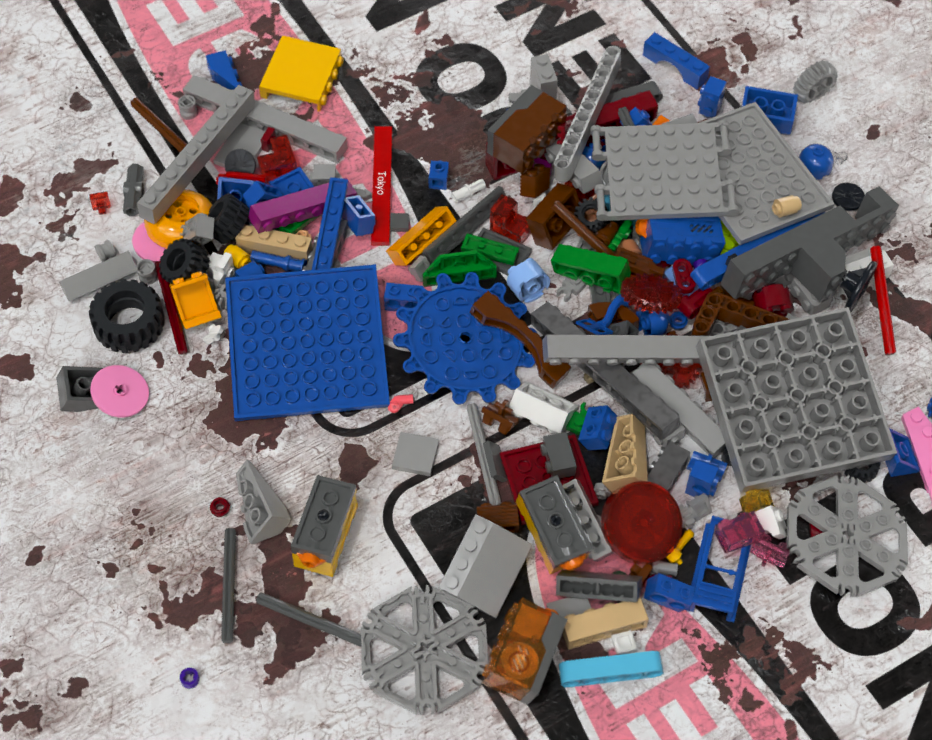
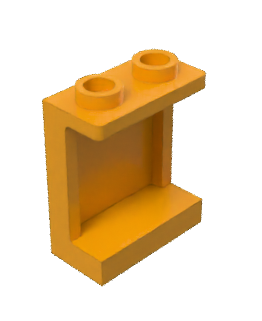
M202 271L191 274V278L185 280L183 277L173 280V284L169 285L184 329L221 318L206 273L202 274Z

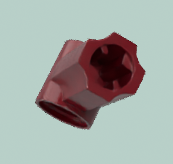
M699 288L690 296H683L677 302L676 308L689 320H692L698 315L708 293L713 291L711 288L703 291Z

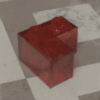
M287 134L271 138L270 146L272 153L257 157L260 175H267L266 183L297 169L296 159Z
M502 194L490 209V230L523 244L531 234L526 216L518 214L517 201L512 197Z

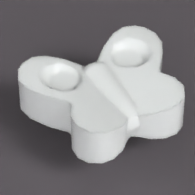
M209 325V334L203 338V341L207 345L213 341H218L224 328L221 325Z

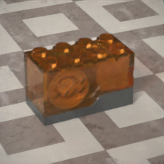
M521 598L518 603H513L511 609H508L504 618L506 623L498 632L497 639L499 640L496 646H493L489 654L491 659L485 665L481 675L484 676L482 684L528 705L539 694L568 619L560 616L553 609L542 608L533 602Z

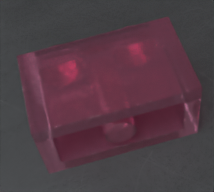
M754 511L750 513L743 512L731 520L724 519L717 524L715 535L725 554L762 541L765 533Z

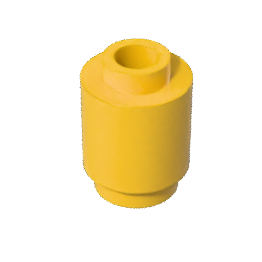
M231 244L224 250V253L232 254L233 264L237 269L251 262V255L237 245Z

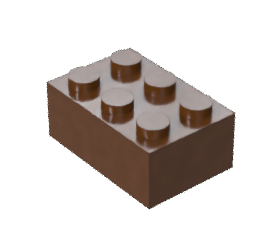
M557 183L526 217L535 245L553 250L572 229L552 210V205L556 201H560L574 214L576 212L575 208L576 206L578 207L580 202L574 187Z

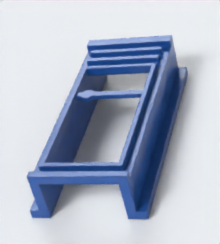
M712 516L711 522L706 523L691 586L695 587L692 605L686 609L687 611L694 612L695 605L727 613L726 621L734 623L753 534H750L752 525ZM715 526L745 533L736 572L733 569L728 570L706 564ZM705 568L728 573L731 576L736 575L733 589L703 582Z

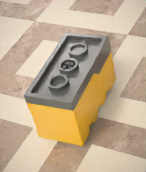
M320 475L316 476L291 543L294 567L330 577L334 576L339 556L344 548L346 536L349 534L351 522L358 508L356 485Z
M556 475L521 490L516 503L525 518L530 533L533 535L535 544L544 559L549 574L551 575L562 569L571 571L582 566L584 560L591 553L592 547L558 476Z

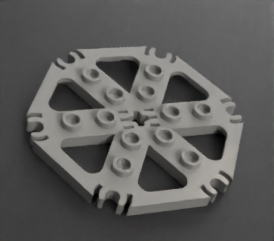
M838 476L800 489L794 496L798 503L791 500L788 504L787 549L791 548L788 554H797L798 557L793 561L794 564H798L796 567L835 594L839 592L843 596L845 589H848L850 597H853L856 592V597L896 582L902 575L896 568L904 571L907 567V521L902 523L905 516L897 517L895 514L900 510L899 507H895L897 504L858 478L855 481L854 477H851L849 483H846L844 476H841L839 480ZM827 488H834L836 490V515L813 499V494ZM863 492L882 505V510L858 519V493ZM797 517H802L824 533L806 540L798 538ZM846 529H847L848 535L851 536V537L848 539V542H847L846 535H843V534L845 533ZM895 529L899 537V552L892 553L871 538ZM836 552V577H830L814 566L813 560ZM859 557L883 572V576L868 582L861 581L859 578Z
M426 585L424 593H420L418 586H415L414 594H412L411 586L371 609V613L367 614V618L371 619L372 623L368 624L363 621L361 627L362 675L365 674L364 680L369 678L375 680L369 684V688L373 689V693L417 714V706H419L420 715H423V708L426 706L430 707L431 714H434L435 705H437L438 713L479 689V686L482 685V680L478 679L477 675L487 676L489 665L486 623L482 625L484 623L483 618L480 620L473 618L478 615V610H474V606L432 586V594H430L428 585ZM442 602L459 611V616L434 630V603ZM403 603H409L412 606L413 630L387 618V612ZM473 635L478 639L479 658L477 661H473L449 649V647ZM374 638H378L400 649L375 665L370 661V641ZM421 645L424 647L430 646L428 653H425V651L420 652ZM415 668L416 695L413 699H405L388 689L390 682ZM436 668L462 680L464 683L463 688L447 698H440L437 695Z

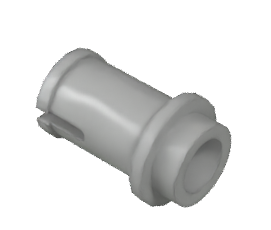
M657 559V561L653 560L652 573L676 577L678 563L661 562L660 559Z

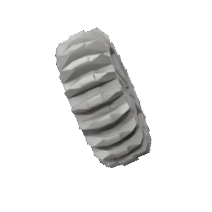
M824 60L816 62L814 65L811 64L808 69L806 68L794 83L793 90L798 95V99L803 103H811L823 95L825 96L837 81L838 72L836 68Z

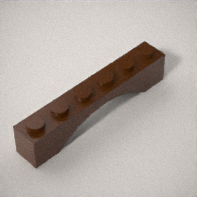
M487 291L472 305L470 314L482 325L502 329L515 336L526 346L534 358L538 376L549 387L555 388L568 375L572 368L569 363H562L560 365L544 363L543 344L539 334L529 329L527 324L517 318L509 307H505L496 295Z

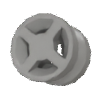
M109 240L104 241V244L94 246L102 262L106 261L109 257L113 258L116 256Z

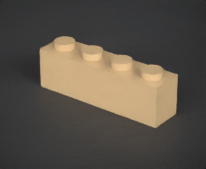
M246 224L235 238L236 245L247 253L256 250L281 257L290 255L292 258L302 260L307 259L309 252L313 251L311 237L276 230L258 233L254 226Z
M639 598L638 602L622 601L617 604L608 603L600 609L595 610L591 608L582 614H569L564 618L568 620L563 630V636L569 650L611 638V635L646 628L649 619L641 598Z

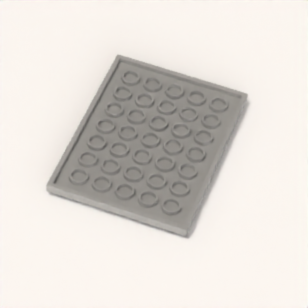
M756 102L699 122L718 123L721 120H726L729 124L727 131L732 153L728 156H718L721 181L734 179L736 182L735 197L736 205L739 207V214L735 216H719V218L739 245L833 209L835 203ZM715 131L717 147H722L720 131ZM722 190L724 207H729L727 190ZM790 195L798 196L802 207L797 213L781 218L773 213L772 205L775 199Z

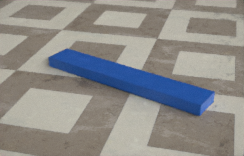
M330 177L312 270L332 268L349 183L348 179Z

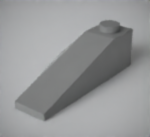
M246 460L236 473L239 495H242L243 498L241 512L245 513L244 530L250 544H256L281 534L291 521L285 505L250 460Z

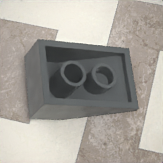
M62 366L56 377L60 410L82 412L98 409L91 398L90 386L96 373L103 368ZM119 389L117 393L120 394L122 392V389Z

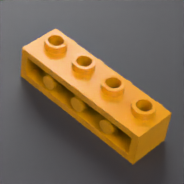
M447 206L435 207L391 245L386 252L395 265L407 266L427 246L456 222V219Z

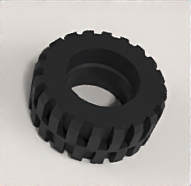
M122 279L120 280L121 282H111L110 286L106 287L105 285L100 289V293L97 292L95 294L94 300L91 301L89 306V318L97 340L108 349L111 347V350L115 352L121 350L122 353H129V351L137 352L140 348L145 349L149 347V343H154L157 340V335H161L162 327L165 324L159 295L151 286L148 287L147 283L142 281L138 283L137 280L131 279V281ZM126 308H136L143 311V314L136 321L129 324H117L111 321L117 312Z

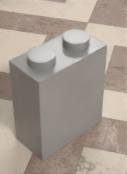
M544 54L531 57L530 86L533 85L556 99L558 79L549 55Z

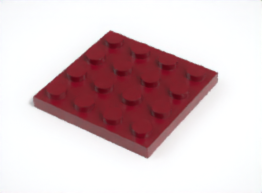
M575 434L570 435L568 439L576 463L575 476L560 478L559 480L564 485L575 478L578 479L592 507L598 506L599 502ZM543 442L499 453L515 504H517L516 500L521 490L551 478V474L547 473L545 469L546 457L542 456L540 451V444ZM517 505L521 524H527Z

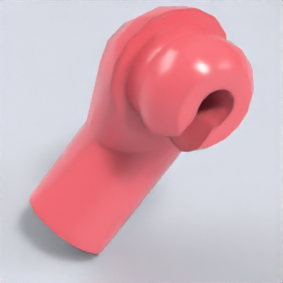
M413 394L394 396L390 401L388 410L392 413H397L404 404H413Z

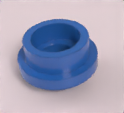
M680 311L670 315L669 324L672 328L680 330L687 326L688 319Z

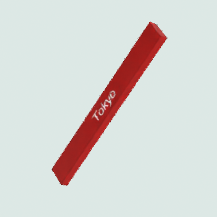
M374 126L372 212L375 214L376 223L371 234V246L390 245L392 126Z

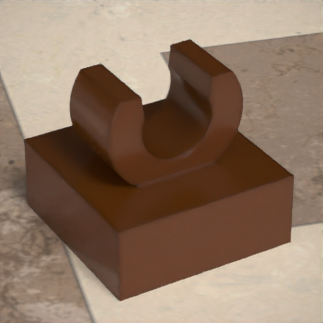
M634 563L630 568L631 572L629 575L642 576L643 588L645 580L652 575L653 566L646 563L641 568Z

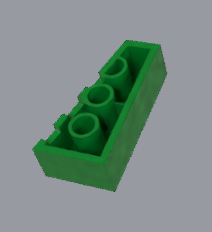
M559 244L551 259L552 268L555 273L575 281L579 278L591 287L595 284L602 287L603 291L609 294L611 291L619 295L628 294L633 284L628 259L621 256L617 257L606 253L590 251L589 249Z

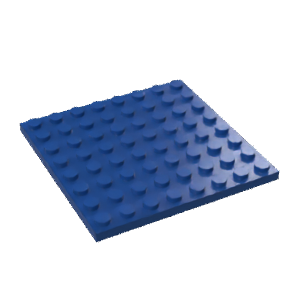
M376 264L225 278L235 421L383 408L390 405Z

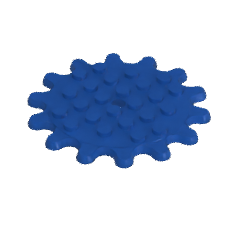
M474 272L467 273L462 284L453 283L447 274L441 273L436 278V290L428 291L419 285L413 287L412 295L417 301V306L415 308L400 307L397 309V318L406 323L408 329L404 333L394 335L393 343L395 346L407 348L411 352V357L403 363V369L409 374L417 371L423 372L427 376L424 389L428 394H434L439 388L445 387L451 390L452 400L457 405L464 404L470 392L478 393L485 403H492L496 399L495 386L499 384L504 385L510 390H516V388L520 387L521 382L515 375V369L517 367L530 368L534 366L535 361L532 355L525 352L524 344L512 334L499 328L482 325L470 314L472 305L489 291L491 294L496 295L505 307H509L514 315L520 319L527 312V307L522 302L507 304L503 298L506 292V287L503 283H495L490 289H484L479 285V277ZM529 328V329H531L533 332L537 333V331H536L535 329ZM467 335L470 341L466 343L460 336Z

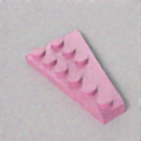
M916 407L903 414L901 420L917 458L926 491L929 493L932 501V423L922 410Z

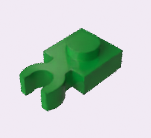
M624 220L608 246L609 249L615 251L622 238L626 239L631 232L629 227L632 221Z
M586 402L581 404L580 413L577 411L573 413L566 425V430L580 435L587 410H585Z

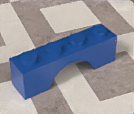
M654 32L644 41L642 54L644 57L655 64L659 61L671 63L679 70L683 81L696 90L708 80L709 65L658 33Z

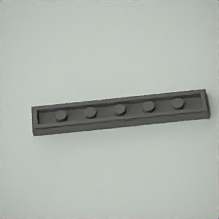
M496 187L423 250L430 265L439 255L448 254L465 239L467 233L471 234L508 202L503 187Z

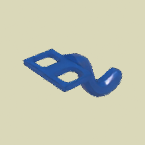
M628 294L618 295L609 305L606 315L601 321L596 322L588 318L578 320L576 324L595 335L613 334V331L607 327L612 322L619 306L629 307L632 304V297ZM585 322H589V323H591L592 325H586V324H584V323H585Z

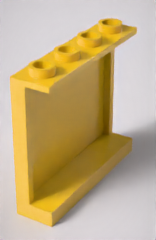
M282 35L260 83V97L268 99L271 93L317 104V111L320 112L322 106H325L327 102L328 92L332 90V82L338 76V68L343 64L344 57L341 56V49Z

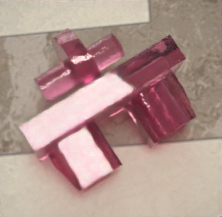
M765 533L760 537L756 536L750 553L763 560L761 563L763 567L768 562L783 568L790 554L787 544L779 542L778 546L770 543L772 538Z

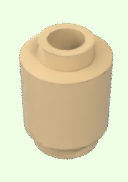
M793 195L775 199L772 211L779 218L795 214L801 210V200L798 196Z

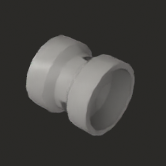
M190 95L180 97L178 107L181 117L186 120L195 118L197 116V107L194 97Z
M149 259L139 261L136 269L140 282L147 283V285L153 284L158 277L154 262Z

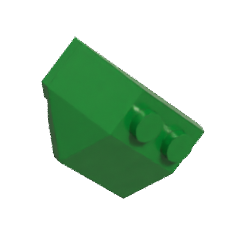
M477 250L442 254L423 273V286H437L436 278L441 273L447 274L453 283L464 282L465 276L469 272L476 273L479 280L496 278L497 266Z

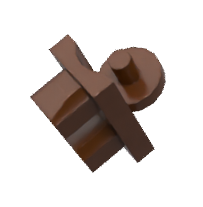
M504 400L502 403L498 401L495 404L489 403L486 407L483 406L481 410L484 413L482 422L492 426L495 420L499 421L498 431L504 435L508 434L519 423L520 419L512 415L514 410L509 408L510 401Z

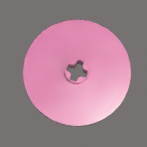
M144 222L135 230L132 243L136 254L143 260L149 259L154 263L160 261V257L163 256V251L166 248L159 246L149 238Z
M112 365L96 373L91 382L90 394L93 402L101 411L110 416L125 418L136 415L145 407L149 397V388L145 379L134 369L122 365ZM119 389H122L123 391L120 394L117 393Z

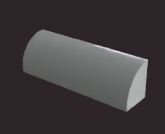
M128 250L59 281V284L68 301H72L136 272L137 269Z

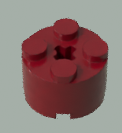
M783 284L768 285L762 287L761 292L757 293L755 291L752 294V300L756 307L786 317L788 313L791 314L794 310L789 287L786 286L784 288Z

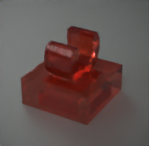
M108 192L89 194L93 211L98 210L99 215L106 214V208H111Z

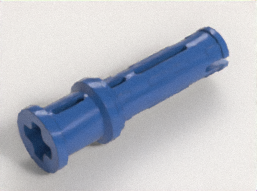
M253 250L250 256L251 262L255 261L256 263L280 267L286 272L302 271L303 267L307 266V259H295L290 255L281 257Z

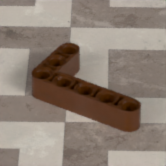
M714 291L706 296L693 323L691 336H709L717 319L738 327L742 325L747 329L790 319Z

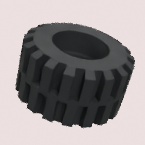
M230 193L219 198L212 205L208 217L214 218L213 238L221 244L228 243L234 239L244 227L249 216L248 206Z
M182 238L179 241H173V244L170 243L168 248L163 251L164 254L160 257L161 263H159V268L161 269L159 272L164 280L173 284V280L181 277L184 280L191 278V274L202 271V274H207L210 259L207 257L208 253L205 249L188 239Z

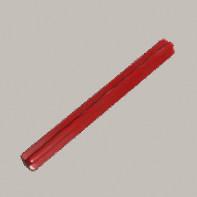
M873 246L870 252L872 261L878 263L874 273L884 351L886 355H892L896 353L882 248L881 246Z

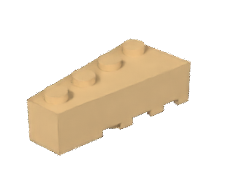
M633 414L617 417L613 429L602 483L614 495L648 489L645 426Z

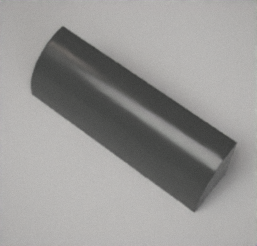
M562 570L556 575V596L638 602L641 594L642 576Z

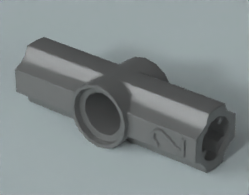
M139 164L128 166L127 179L123 184V212L131 217L139 214L137 202L144 195V168Z

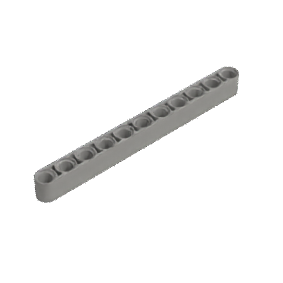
M610 46L605 49L556 156L554 176L558 182H567L573 175L589 139L590 127L595 125L621 67V50L619 47Z

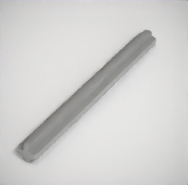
M475 403L468 404L467 412L489 502L492 505H500L501 499L496 479L491 478L483 447L486 439L478 407Z

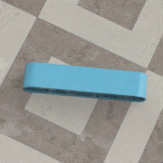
M658 651L569 660L558 665L561 685L563 687L654 678L664 673L660 652Z

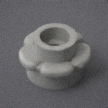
M603 483L595 484L594 490L598 499H606V497L611 495L610 490Z

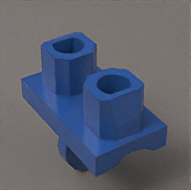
M694 451L687 470H692L696 459L719 468L717 475L720 476L719 482H721L728 463L713 458L712 454L707 456Z

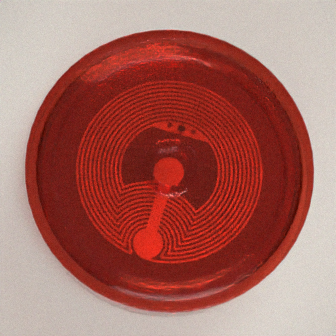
M637 481L616 489L608 497L602 510L601 527L606 543L618 557L629 563L646 564L664 559L676 548L682 533V516L677 502L666 489L652 482Z

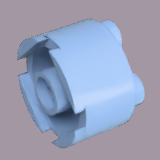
M528 258L508 270L507 285L521 302L523 300L526 303L537 300L544 294L542 292L544 288L548 289L550 285L549 276L533 258Z

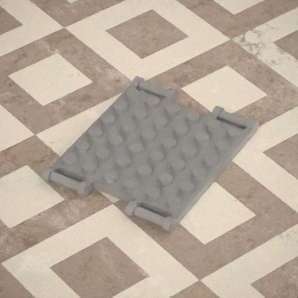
M728 121L616 127L591 126L590 134L593 138L592 159L595 161H607L609 185L597 184L594 187L595 194H597V220L738 215L739 207L736 205L735 197L736 182L734 179L721 181L718 156H728L732 153L728 139ZM715 131H720L722 147H717ZM600 136H605L606 152L601 151ZM722 190H727L729 207H724ZM604 195H609L611 212L605 210Z

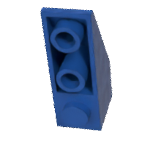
M226 50L205 55L212 80L229 90H234L238 85L242 86L241 81L237 82V71L232 69V66H234L231 56L228 57Z

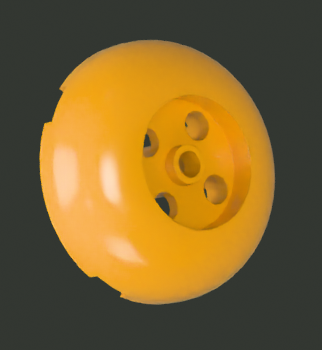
M184 189L156 224L144 220L147 235L153 242L167 249L170 243L173 244V241H179V239L183 238L180 235V232H183L181 225H185L186 221L198 213L208 215L212 203L202 194Z

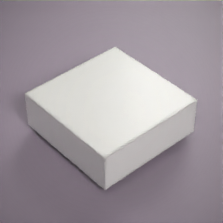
M631 630L611 635L616 655L637 652L638 648Z

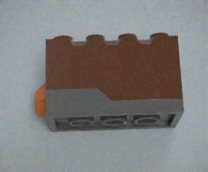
M531 85L488 129L487 153L523 174L532 167L533 159L540 158L544 154L545 148L552 146L555 142V136L561 132V130H558V126L564 123L567 118V105Z

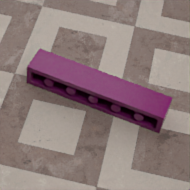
M349 182L346 197L356 196L357 192ZM329 183L251 205L248 218L257 232L262 233L275 228L285 227L295 222H301L308 218L318 217L324 211Z

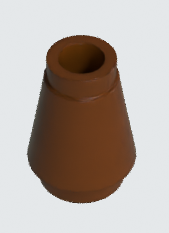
M611 221L596 232L595 235L606 246H609L619 230V226Z

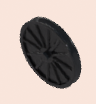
M235 149L225 159L226 173L233 171L254 174L255 159L245 149Z
M845 182L838 184L834 188L832 200L837 207L841 206L844 210L853 211L859 209L865 194L858 185Z

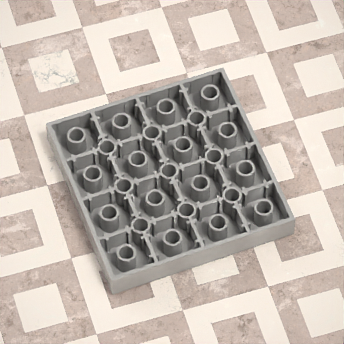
M849 307L700 338L696 346L740 493L891 460L897 454Z

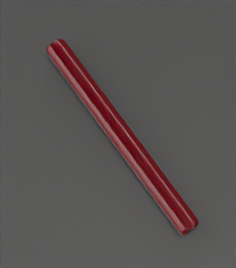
M161 260L156 261L155 268L177 351L180 355L186 354L188 349L176 304L169 286L170 283L164 280L159 272Z

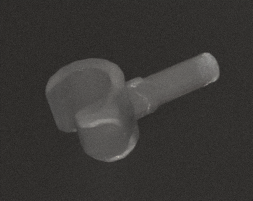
M830 149L836 164L841 165L843 161L847 160L848 154L841 151L837 153Z

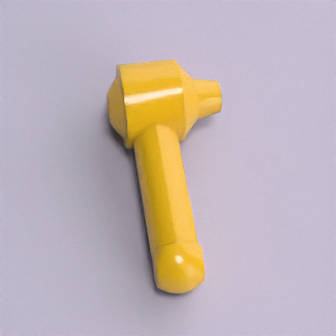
M691 529L686 530L675 545L668 547L664 552V556L670 563H678V565L683 563L680 551L694 536V532Z

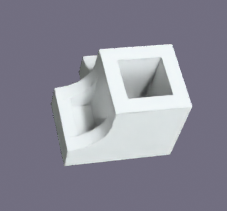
M213 252L209 258L210 262L208 264L210 266L207 269V275L213 279L215 289H218V283L224 284L225 278L233 277L235 274L232 254L227 252L224 255Z
M768 506L749 514L755 533L761 536L771 533L773 537L778 539L787 537L785 532L787 527L780 509Z

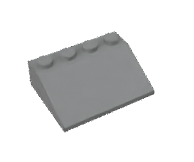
M475 514L438 588L497 618L533 545L499 525Z

